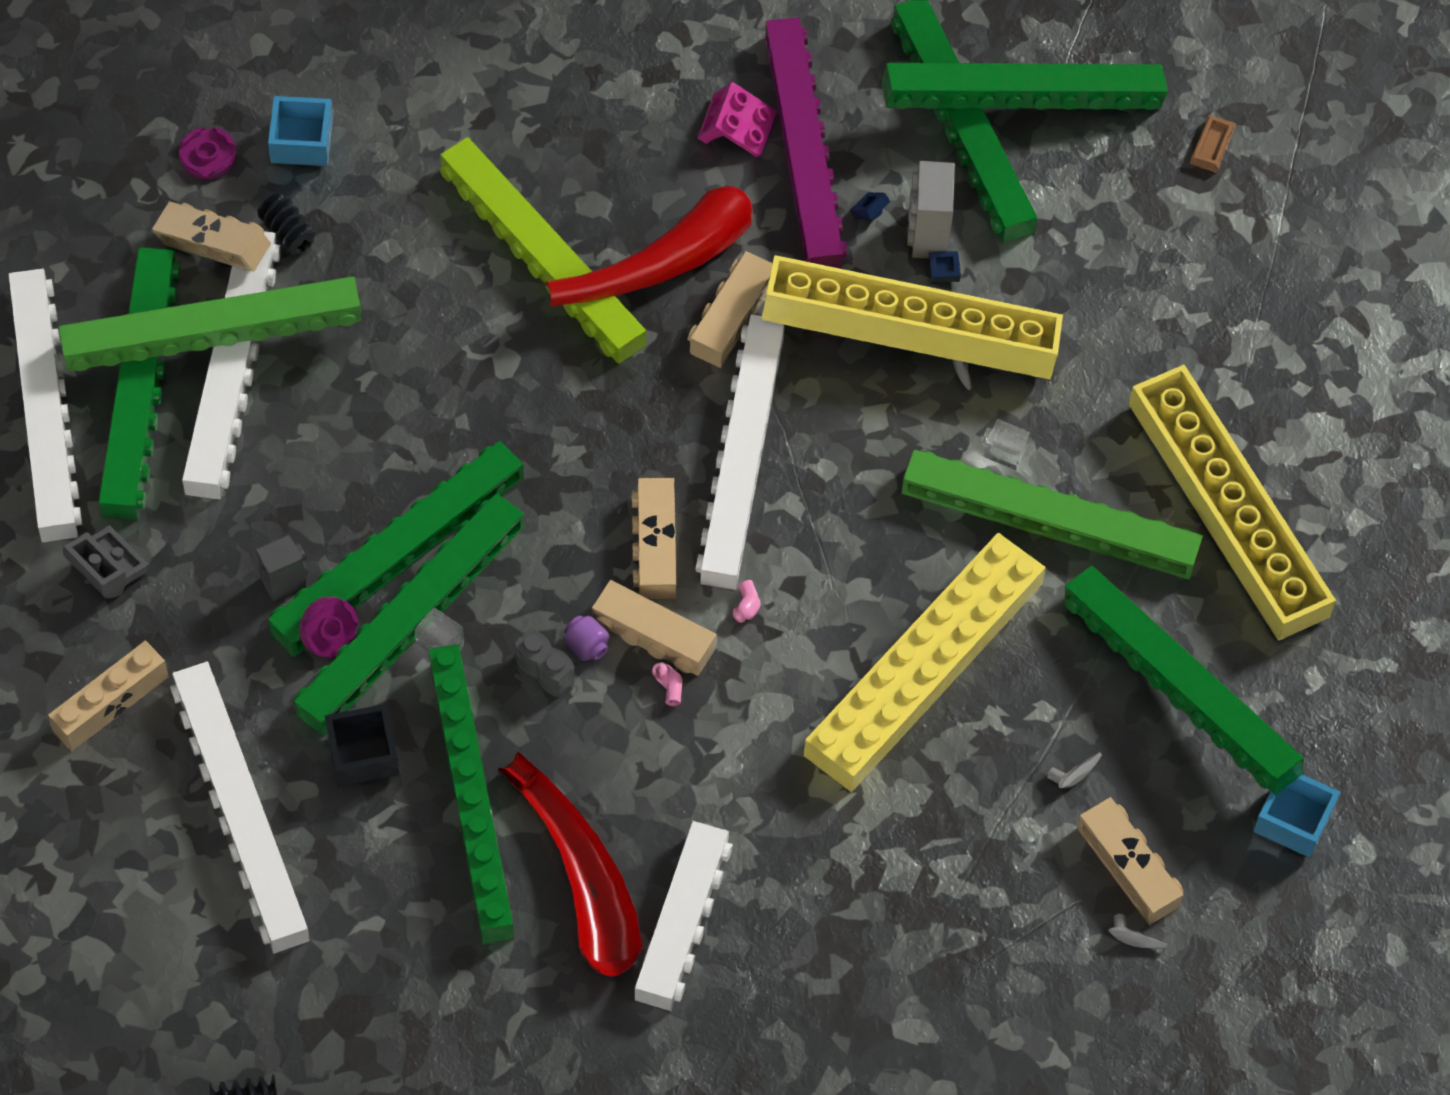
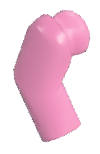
M751 580L744 581L738 586L743 600L739 603V607L733 609L732 614L739 623L745 622L746 619L751 620L761 606L760 599Z
M663 662L656 663L652 669V674L667 689L665 703L670 706L680 705L683 682L681 675L668 664Z

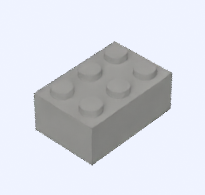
M920 161L918 172H913L908 209L909 229L907 234V246H912V258L928 259L929 252H948L953 217L955 163Z

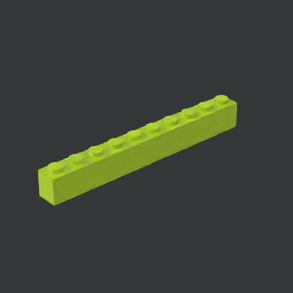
M466 137L440 154V172L447 182L451 181L457 187L458 193L463 200H469L472 203L477 215L492 225L496 236L501 240L504 239L510 245V249L516 258H522L525 261L530 273L535 278H540L545 283V281L592 272L469 137ZM615 296L563 305L570 317H576L579 320L584 332L599 342L603 353L607 357H612L618 364L646 346L647 330Z

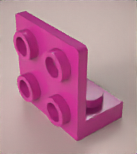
M730 82L714 93L697 138L707 144L723 135L755 157H758L763 152L777 112L734 82Z

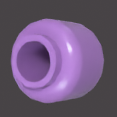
M577 616L566 626L564 642L581 661H588L593 658L599 660L608 651L607 644L610 635L594 617Z

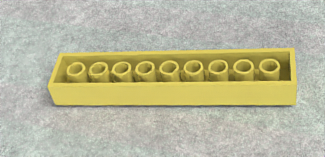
M774 255L761 320L1051 380L1058 356L1063 315Z
M1181 365L1133 386L1129 406L1277 640H1282L1330 618L1336 599L1186 366Z
M997 533L805 739L804 757L850 792H853L1041 587L1046 567L1000 533Z

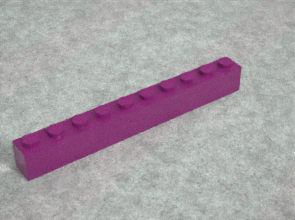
M800 17L766 21L765 40L805 262L842 269L843 258H847L846 241L840 240V234L843 233L841 216L836 217L835 210L838 209V197L836 192L832 193L831 186L834 185L832 168L827 169L826 164L830 159L828 145H823L822 138H825L824 122L818 120V115L821 114L819 97L814 98L813 91H816L815 74L810 75L809 68H812V56L810 51L805 50V45H808L806 28H801Z

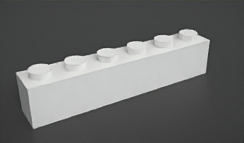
M696 821L692 822L635 986V1001L672 1011L675 1001H681L685 989V983L681 982L684 973L690 974L695 959V955H692L691 952L694 944L700 945L705 928L700 925L704 916L708 918L710 916L714 899L710 898L712 890L719 889L723 877V871H720L722 861L728 862L733 844L728 843L729 831Z

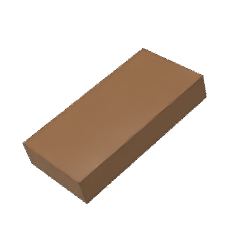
M1209 115L1191 157L1190 164L1217 173L1235 130L1236 123Z

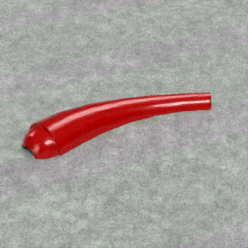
M723 186L707 191L695 206L668 232L640 252L611 266L583 275L545 281V286H548L550 291V306L588 302L621 295L664 282L702 265L730 247L752 225L753 207L750 198L744 191L734 186Z
M518 751L513 761L506 768L499 767L498 772L525 797L545 824L561 854L573 892L580 953L586 958L589 966L597 973L606 976L620 975L633 966L642 950L637 912L624 879L599 836L575 806L547 776ZM589 883L593 886L594 890L597 893L596 900L594 898Z

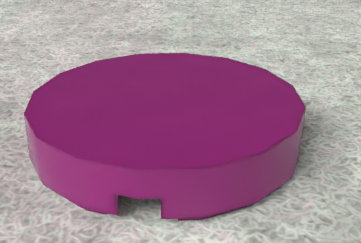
M197 128L189 132L182 139L179 146L181 166L186 173L198 179H216L227 174L234 166L237 158L234 140L227 132L220 128Z
M334 596L321 597L311 603L303 613L300 621V637L303 645L317 656L336 657L342 646L345 644L349 645L356 638L357 634H355L356 626H358V617L355 609L347 601Z

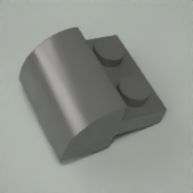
M110 525L93 536L86 532L63 546L64 557L105 598H114L123 594L125 585L148 572L149 564Z

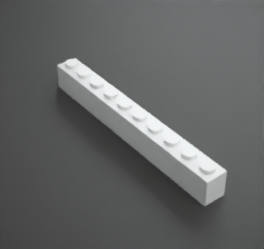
M264 231L271 245L254 272L232 266L225 298L268 291L269 286H274L276 270L273 269L274 262H279L281 257V245H277L276 233ZM251 340L239 342L232 346L221 345L213 347L182 479L185 495L221 500L223 489H228L230 471H227L229 463H234L236 445H233L234 438L240 437L242 420L239 419L240 412H245L248 396L245 394L246 386L252 385L253 369L250 368L252 361H257L259 344H256L257 341Z
M44 268L9 273L37 523L41 541L49 542L77 538V526L82 525L80 507H74V500L79 499L77 481L71 482V474L76 473L74 456H68L67 449L73 447L71 431L65 430L64 422H70L68 406L67 404L62 405L61 397H65L67 394L64 379H59L58 372L64 371L61 353L56 354L55 347L61 345L58 328L53 329L52 322L57 321L55 304H50L49 297H54L52 279L46 280Z
M751 314L749 325H743L741 342L745 343L744 350H738L736 367L740 368L739 375H733L731 392L735 393L734 400H728L726 417L730 418L729 426H723L721 443H725L724 451H718L716 468L720 469L719 477H713L711 494H715L714 503L708 502L706 520L711 521L709 529L703 528L701 546H705L704 555L698 554L696 572L701 573L700 584L733 590L737 588L785 334V325L761 320L762 316Z
M208 661L172 673L175 684L170 686L174 702L175 704L179 702L182 704L184 711L179 712L184 729L191 728L194 736L189 738L194 756L201 755L203 763L199 764L202 778L204 782L210 781L213 790L208 791L213 808L220 807L223 815L218 818L224 836L230 834L233 842L228 845L234 863L240 861L243 869L238 872L244 890L250 888L253 898L248 899L253 916H260L263 925L259 926L258 929L263 944L270 943L274 954L309 942L306 922Z

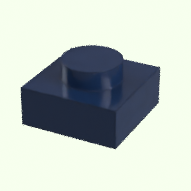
M868 192L850 209V212L855 219L874 220L883 213L882 209L890 203V200L885 193Z
M958 251L929 252L931 283L960 282L961 272Z

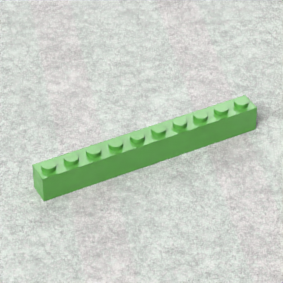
M353 276L59 326L68 372L74 370L85 371L88 368L104 365L114 366L121 362L133 360L144 361L148 358L162 355L173 356L180 352L192 350L203 351L209 347L221 345L232 346L239 342L251 340L262 341L268 337L280 335L291 336L298 332L310 330L320 331L327 327L339 325L350 326L354 323L362 322L355 277Z
M913 451L903 479L902 494L1189 580L1203 535L1197 534L1188 528L1180 529L1167 525L1161 520L1146 519L1131 511L1109 508L1104 503L1089 502L1080 499L1074 494H1062L1052 491L1043 485L1035 486L1025 483L1016 477H1005L995 474L986 468L978 469L965 465L959 460L941 458L929 451Z

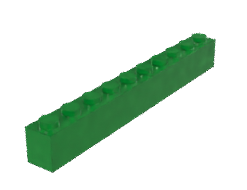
M910 0L894 6L891 26L895 34L899 33L902 39V49L906 56L910 55L912 63H959L928 0ZM934 108L937 120L939 122L942 121L945 126L948 142L950 144L953 143L956 148L959 164L965 166L968 172L967 177L971 188H976L979 194V203L982 210L987 211L990 216V225L993 232L999 234L1003 243L1034 234L1038 217L984 110L981 108Z
M887 63L881 80L886 108L899 109L1036 108L1039 110L1161 109L1168 93L1162 64Z
M139 248L129 314L169 308L171 304H176L177 287L174 286V281L180 278L181 263L176 262L174 250ZM163 355L151 357L144 361L121 362L99 499L102 518L138 520L140 509H145L146 491H143V485L148 483L150 479V465H147V459L152 457L154 452V439H151V432L157 430L158 414L155 413V406L160 405L162 399V389L158 386L159 380H164L166 364L162 362Z
M498 441L492 447L484 448L478 458L470 464L462 465L457 470L456 475L448 481L440 482L426 498L415 501L409 511L401 517L393 518L387 525V528L379 534L371 535L357 551L346 554L340 564L332 570L324 571L314 584L309 588H303L298 591L294 599L288 604L276 608L271 613L270 618H268L270 633L295 657L306 648L300 637V621L303 613L311 603L321 597L334 596L347 601L354 609H357L455 533L465 520L470 521L484 500H490L496 493L502 496L524 479V464L501 441Z
M497 493L490 500H484L470 521L465 520L459 526L457 534L450 541L446 540L441 544L437 555L430 562L425 561L418 569L417 575L410 582H405L399 588L397 596L390 603L386 602L380 607L373 621L370 624H364L357 632L356 638L349 645L345 644L340 648L336 659L329 666H323L318 671L315 680L308 687H303L297 693L294 700L296 716L322 736H325L327 734L325 715L349 711L525 528L524 513Z
M1090 566L1065 585L1064 602L1068 610L1073 614L1077 613L1085 620L1087 627L1092 632H1098L1114 652L1118 651L1126 658L1133 670H1139L1147 677L1148 682L1155 690H1161L1176 709H1181L1189 716L1196 728L1203 729L1209 734L1213 743L1220 749L1224 748L1240 768L1247 769L1254 776L1260 787L1267 788L1276 796L1303 775L1304 757L1095 567Z
M459 644L428 649L431 675L482 945L514 939L513 921Z

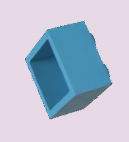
M274 96L268 140L270 163L328 166L333 127L331 99Z
M1301 775L1276 796L1270 792L1258 816L1253 832L1311 858L1335 809L1341 792L1305 775Z

